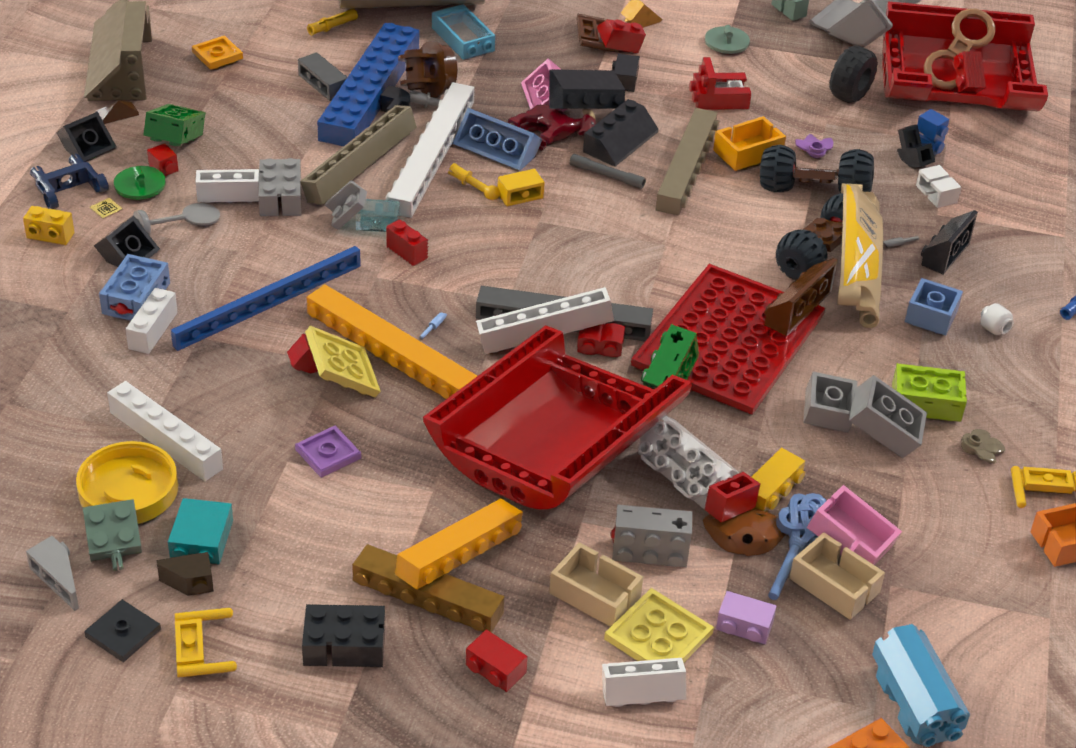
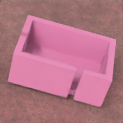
M844 485L816 511L807 526L818 537L824 532L842 544L841 556L843 549L847 547L873 565L892 548L902 533L900 529Z

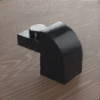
M388 85L381 94V111L388 112L395 105L411 106L410 94L404 89Z
M911 125L898 130L901 148H898L897 152L904 163L909 167H922L935 162L932 143H921L918 125Z

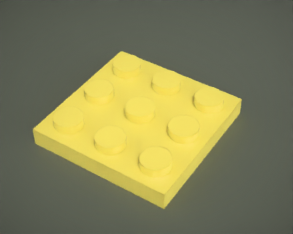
M309 326L305 333L319 376L324 380H331L345 388L349 387L363 395L367 394L376 398L381 391L365 347Z
M651 588L605 632L604 640L637 661L682 658L683 663H685L713 634L714 627Z

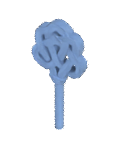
M794 494L787 507L782 508L778 513L776 525L781 532L789 535L790 549L768 596L772 600L778 599L791 571L793 558L818 538L807 526L816 511L826 502V499L819 494Z

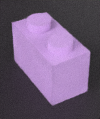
M727 591L718 613L716 630L766 645L774 621L776 605Z

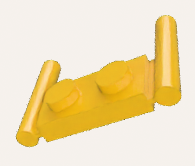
M1018 466L1011 468L1018 508L1026 507L1024 490L1072 494L1075 491L1076 493V471L1071 473V470L1023 467V469H1020Z
M231 608L175 613L178 678L236 671L237 663L235 661L204 664L202 621L231 618L233 616Z

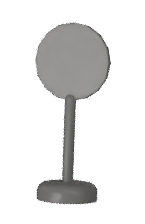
M204 203L188 205L180 215L149 220L144 210H136L133 213L149 236L151 234V225L185 219L191 224L204 226L214 224L220 218V212L216 207Z

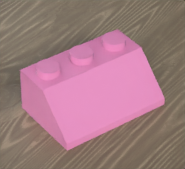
M550 59L544 61L521 82L530 110L536 105H549V69L561 70Z

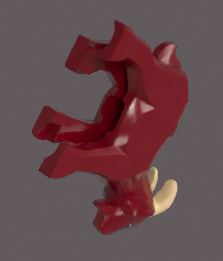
M540 104L531 110H527L526 113H520L515 117L509 118L508 123H513L515 126L529 132L540 131L542 133L540 134L542 142L539 149L544 150L547 144L565 139L575 132L579 131L578 134L584 136V133L596 124L595 114L590 109L582 110L583 114H585L582 118H572L564 114L560 109H549V105Z

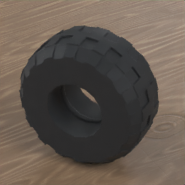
M857 45L844 50L835 63L829 80V88L833 96L847 103H853L861 100L866 95L875 79L878 66L877 58L872 51Z

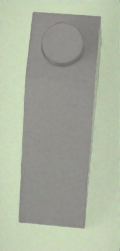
M50 536L27 550L29 568L74 611L79 609L68 556L70 551L66 544Z

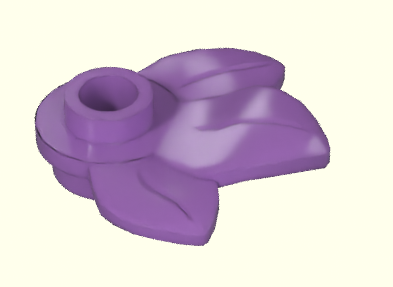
M809 134L804 140H795L796 146L807 151L813 158L823 157L826 151L833 148L832 138H825L819 141L812 134Z

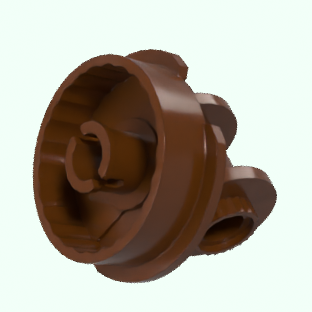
M428 41L420 49L404 51L405 54L398 56V61L405 62L406 80L400 81V86H408V90H421L425 94L429 92L430 97L438 98L445 94V90L449 89L452 82L456 83L458 73L457 60L453 50L447 45H441L437 41Z

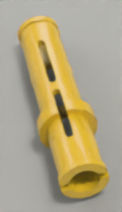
M350 9L328 18L323 17L320 21L308 24L307 31L311 36L323 31L328 32L333 27L356 20L358 14L355 9Z

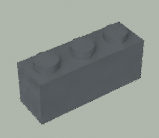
M317 52L298 59V75L331 101L347 79V76Z

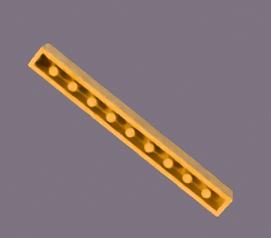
M326 284L306 297L307 313L311 317L316 318L327 327L334 329L356 344L365 347L366 350L373 353L376 357L386 361L445 399H448L477 377L474 373Z

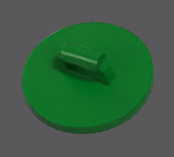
M150 166L130 167L118 173L114 178L115 191L122 197L135 200L156 196L166 185L164 174Z

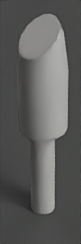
M919 236L904 239L902 237L883 241V244L886 247L900 246L905 242L919 240Z

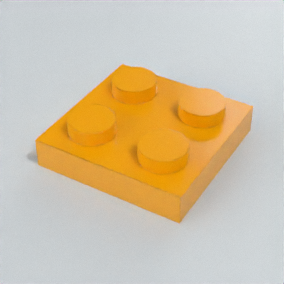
M225 35L192 46V53L210 70L243 59V52Z

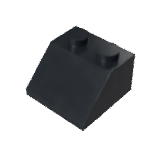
M98 111L67 124L56 132L65 150L71 155L73 154L74 157L75 154H79L84 162L117 147Z
M134 215L122 222L94 245L105 261L116 267L121 264L127 254L150 258L160 250Z

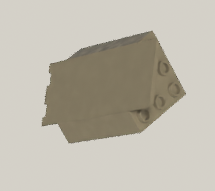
M119 0L101 18L94 22L84 98H88V101L147 100L141 51L142 42H152V29L149 6H146V1Z

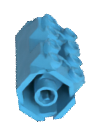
M913 624L892 628L887 632L888 638L883 641L882 637L875 641L872 655L878 665L876 678L883 692L888 694L889 698L897 702L900 707L898 720L905 734L911 737L914 743L923 744L925 747H930L935 743L944 741L952 742L958 740L963 735L962 730L967 726L970 713L923 630L920 629L919 631Z

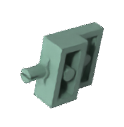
M134 499L82 507L91 561L111 558L112 569L118 571L116 561H118L119 570L124 569L122 556L142 553Z

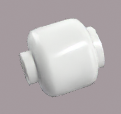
M994 303L984 307L981 311V325L993 335L1006 334L1011 330L1014 324L1013 314L1002 305Z

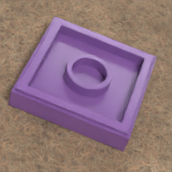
M336 426L295 444V450L321 478L361 459V452Z

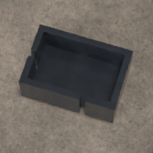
M306 604L302 639L303 666H327V645H332V666L383 667L385 606Z

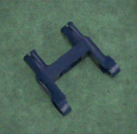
M72 154L68 159L71 166L45 173L42 167L36 166L39 171L35 167L30 170V175L35 179L36 187L43 194L48 209L59 207L56 192L87 182L96 193L109 191L106 177L103 173L98 174L88 162L82 160L79 154H75V157ZM70 175L66 182H61L62 177Z

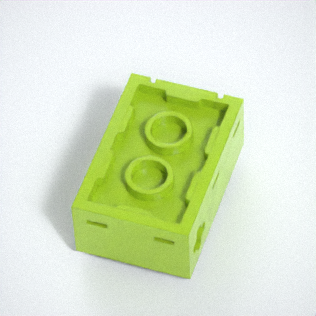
M896 364L892 388L926 411V418L962 421L967 403L965 371Z

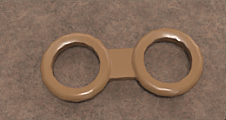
M966 9L954 17L952 22L954 41L948 50L933 52L924 64V73L932 75L934 87L941 90L957 88L955 80L944 82L934 76L932 63L940 58L954 60L953 58L963 51H970L971 48L984 47L993 40L995 23L986 12L979 9ZM968 17L979 18L987 26V35L979 40L968 39L960 31V22Z

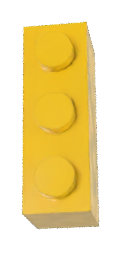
M781 447L751 476L761 483L756 507L753 509L766 512L770 509L774 510L779 500L783 496H788L792 487L803 480L805 476V460Z

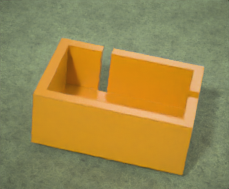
M762 116L733 125V132L731 127L717 130L715 132L713 151L733 170L737 171L761 163L762 154L765 149L774 145L785 146L786 136L778 128H773L774 125Z

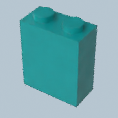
M183 498L168 539L170 558L208 552L210 563L220 564L233 524L232 503Z

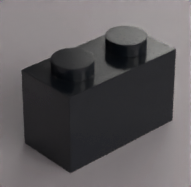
M618 54L617 60H613L612 70L616 73L625 91L635 92L640 56Z

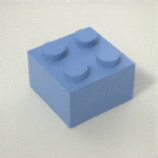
M921 278L909 301L905 322L946 336L958 312L963 291Z

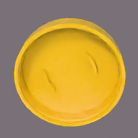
M119 442L95 451L82 463L76 477L77 491L82 507L134 499L138 524L162 514L173 503L178 492L177 471L173 459L163 449L145 442Z

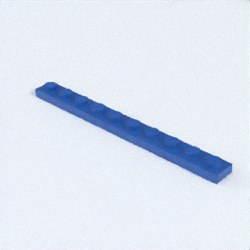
M353 246L171 329L172 346L179 351L361 267L360 249Z

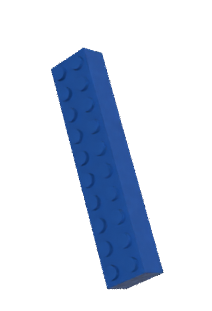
M394 23L383 24L317 121L318 141L345 146L371 125L381 109V94L388 85L395 87L406 70L405 62L398 61V56L405 54L404 51L419 49V29L399 26Z

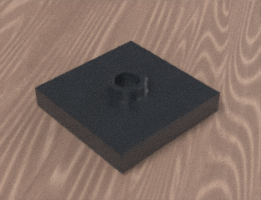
M122 599L87 628L84 633L87 639L124 663L161 630V625Z

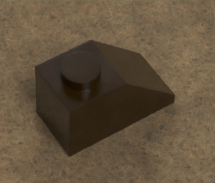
M208 552L156 560L160 582L187 596L214 592Z

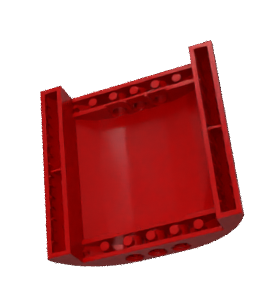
M545 325L423 416V422L443 455L454 467L473 482L523 506L534 509H551L563 503L658 421L683 402L692 388V382L671 375L656 389L649 388L566 355L563 332Z

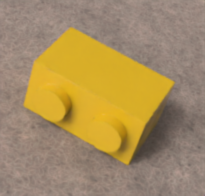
M536 169L498 177L497 187L500 192V198L506 207L544 198L545 182Z

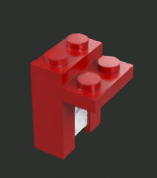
M703 57L702 65H699V73H693V81L689 83L692 101L696 103V107L705 110L749 109L752 93L750 87H744V82L747 81L745 72L715 73L711 58Z

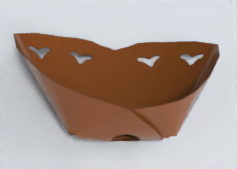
M757 509L748 510L722 523L717 519H710L713 518L711 514L703 519L704 527L712 539L722 549L735 554L754 556L773 550L786 535L777 527L775 521L777 517L775 515ZM745 534H750L753 537L750 544H745L742 541Z

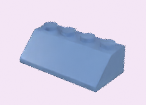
M467 108L452 144L521 171L535 158L542 139L535 133Z

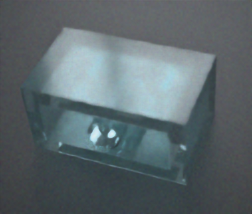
M366 199L364 208L356 214V230L386 232L387 225L400 219V201Z

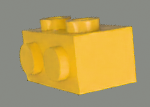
M31 206L23 217L26 238L67 245L75 233L71 212Z

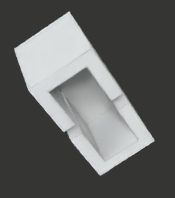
M940 165L919 170L916 186L925 196L928 195V199L937 208L958 202L961 186L952 177H949V174Z

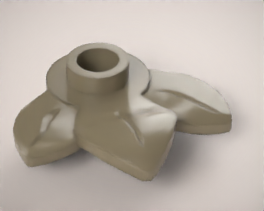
M975 429L971 434L966 433L961 439V447L965 452L972 455L977 454L980 459L995 464L996 458L994 454L1005 451L1004 445L998 439L991 438L990 433L982 429Z

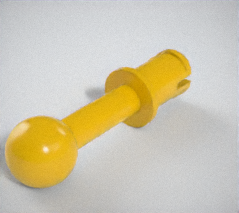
M456 163L450 166L448 174L460 180L462 185L467 183L482 191L484 196L490 200L500 197L497 186H487L472 177V171H466Z

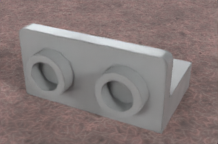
M352 180L325 204L333 212L331 226L337 230L365 206L367 191Z

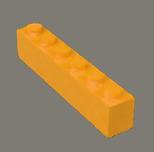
M500 498L398 553L395 575L418 590L458 566L467 563L474 557L483 554L490 548L499 545L513 535L518 534L522 527L523 512Z

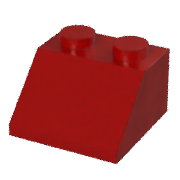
M608 19L597 26L605 48L639 53L646 36L642 25L635 22L626 23L619 19Z

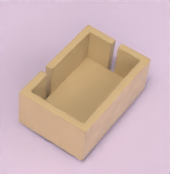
M823 532L793 558L789 579L851 620L864 608L865 604L867 605L880 593L885 572L847 547L843 549L838 566L837 563L842 544Z
M579 542L551 572L549 593L611 627L641 597L644 576L604 555L600 557L598 574H596L598 552Z

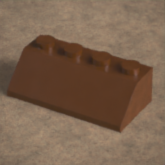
M829 259L811 266L806 272H802L795 283L792 282L784 293L779 294L776 301L766 307L764 325L788 336L831 293L838 259Z

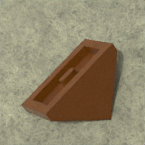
M116 101L97 110L104 124L139 115L133 103L127 101Z

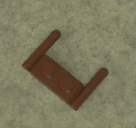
M577 14L576 20L580 46L611 52L619 51L605 48L603 42H598L597 24L599 25L608 19Z

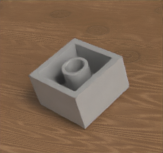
M812 372L806 387L803 423L848 433L852 425L849 417L855 389L857 388V381Z

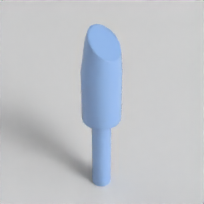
M439 313L429 323V327L419 338L423 339L432 329L435 330L444 321L447 314Z

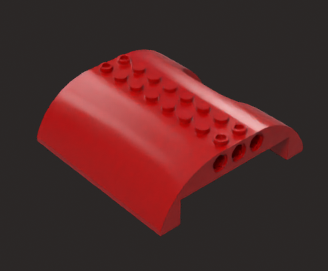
M888 1L886 16L893 26L883 35L882 68L886 98L949 101L1034 112L1042 110L1048 99L1047 85L1037 84L1030 45L1035 26L1033 15L982 10L995 23V35L993 40L986 46L971 48L970 51H978L982 54L986 88L978 93L958 92V88L941 90L934 87L932 75L924 73V64L933 52L948 50L955 39L952 34L954 17L961 11L966 10V8ZM968 17L960 22V31L968 39L979 40L987 35V26L979 18ZM940 58L932 63V72L936 78L944 82L956 79L953 60Z

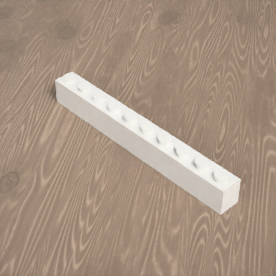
M452 82L449 89L445 90L443 100L439 101L438 109L433 112L431 121L427 122L425 132L421 133L418 144L414 145L413 153L411 156H408L406 166L401 168L398 180L394 181L391 192L387 193L386 204H388V213L412 218L449 150L467 108L471 109L474 103L473 86Z

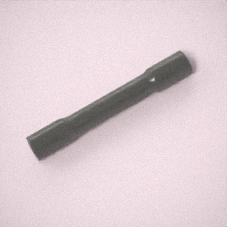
M572 154L570 158V165L617 179L640 189H643L645 186V177L591 161L589 158L577 154Z

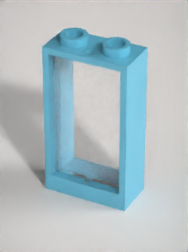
M464 4L432 12V29L463 60L495 51V34Z

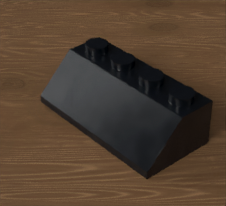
M549 69V109H616L625 102V88L614 70Z
M628 99L584 133L583 153L616 167L657 134L659 129L645 106Z

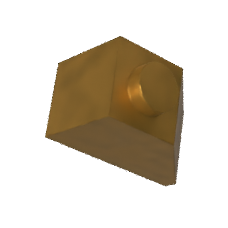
M630 0L621 12L626 17L624 21L627 23H638L642 25V28L660 23L663 20L640 0Z

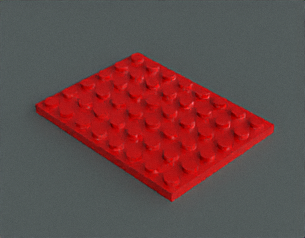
M709 263L631 358V366L643 371L650 367L652 354L655 350L659 349L662 334L664 331H668L671 324L695 332L697 334L699 357L687 379L692 382L691 390L753 415L821 320L826 308L818 305L788 336H785L764 325L766 307L776 301L779 294L784 293L783 291Z

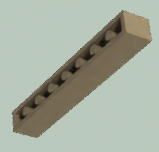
M395 105L303 178L300 182L307 203L325 204L328 199L335 195L349 181L362 174L366 168L376 163L377 159L387 154L388 150L398 145L399 141L409 136L410 132L417 128L411 106Z
M700 108L694 109L658 191L656 211L679 215L682 208H686L688 197L691 196L692 188L696 184L697 174L699 175L701 172L702 163L704 164L706 159V153H709L711 142L714 141L715 132L719 128L718 112Z

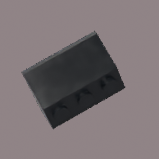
M973 210L952 218L946 225H942L938 235H934L930 244L923 247L921 251V256L923 257L921 265L944 275L969 246L978 211Z

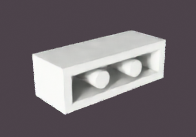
M259 169L196 170L197 202L231 203L259 201Z
M154 288L126 327L128 349L146 354L151 352L178 313L175 292Z
M682 658L602 664L603 695L606 706L621 707L626 704L639 703L646 705L651 702L686 700V669Z

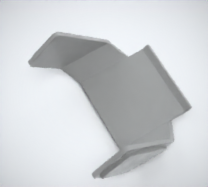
M834 0L813 17L810 23L817 28L825 30L828 33L827 35L854 46L865 47L892 28L893 25L886 16L888 1L917 4L921 0H863L860 3L851 0Z

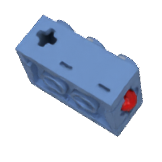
M127 254L99 293L102 314L132 320L154 288L166 290L169 286L168 263Z

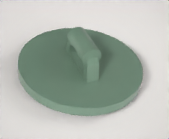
M725 25L707 31L705 43L709 48L717 52L734 54L745 51L749 47L750 38L744 31L730 25Z

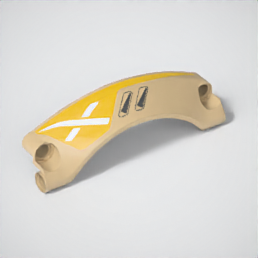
M842 183L843 229L838 305L856 306V310L860 311V324L866 328H873L879 323L882 278L883 219L880 214V204L873 192L862 191V184Z

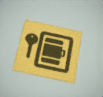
M110 198L90 206L102 218L123 209Z

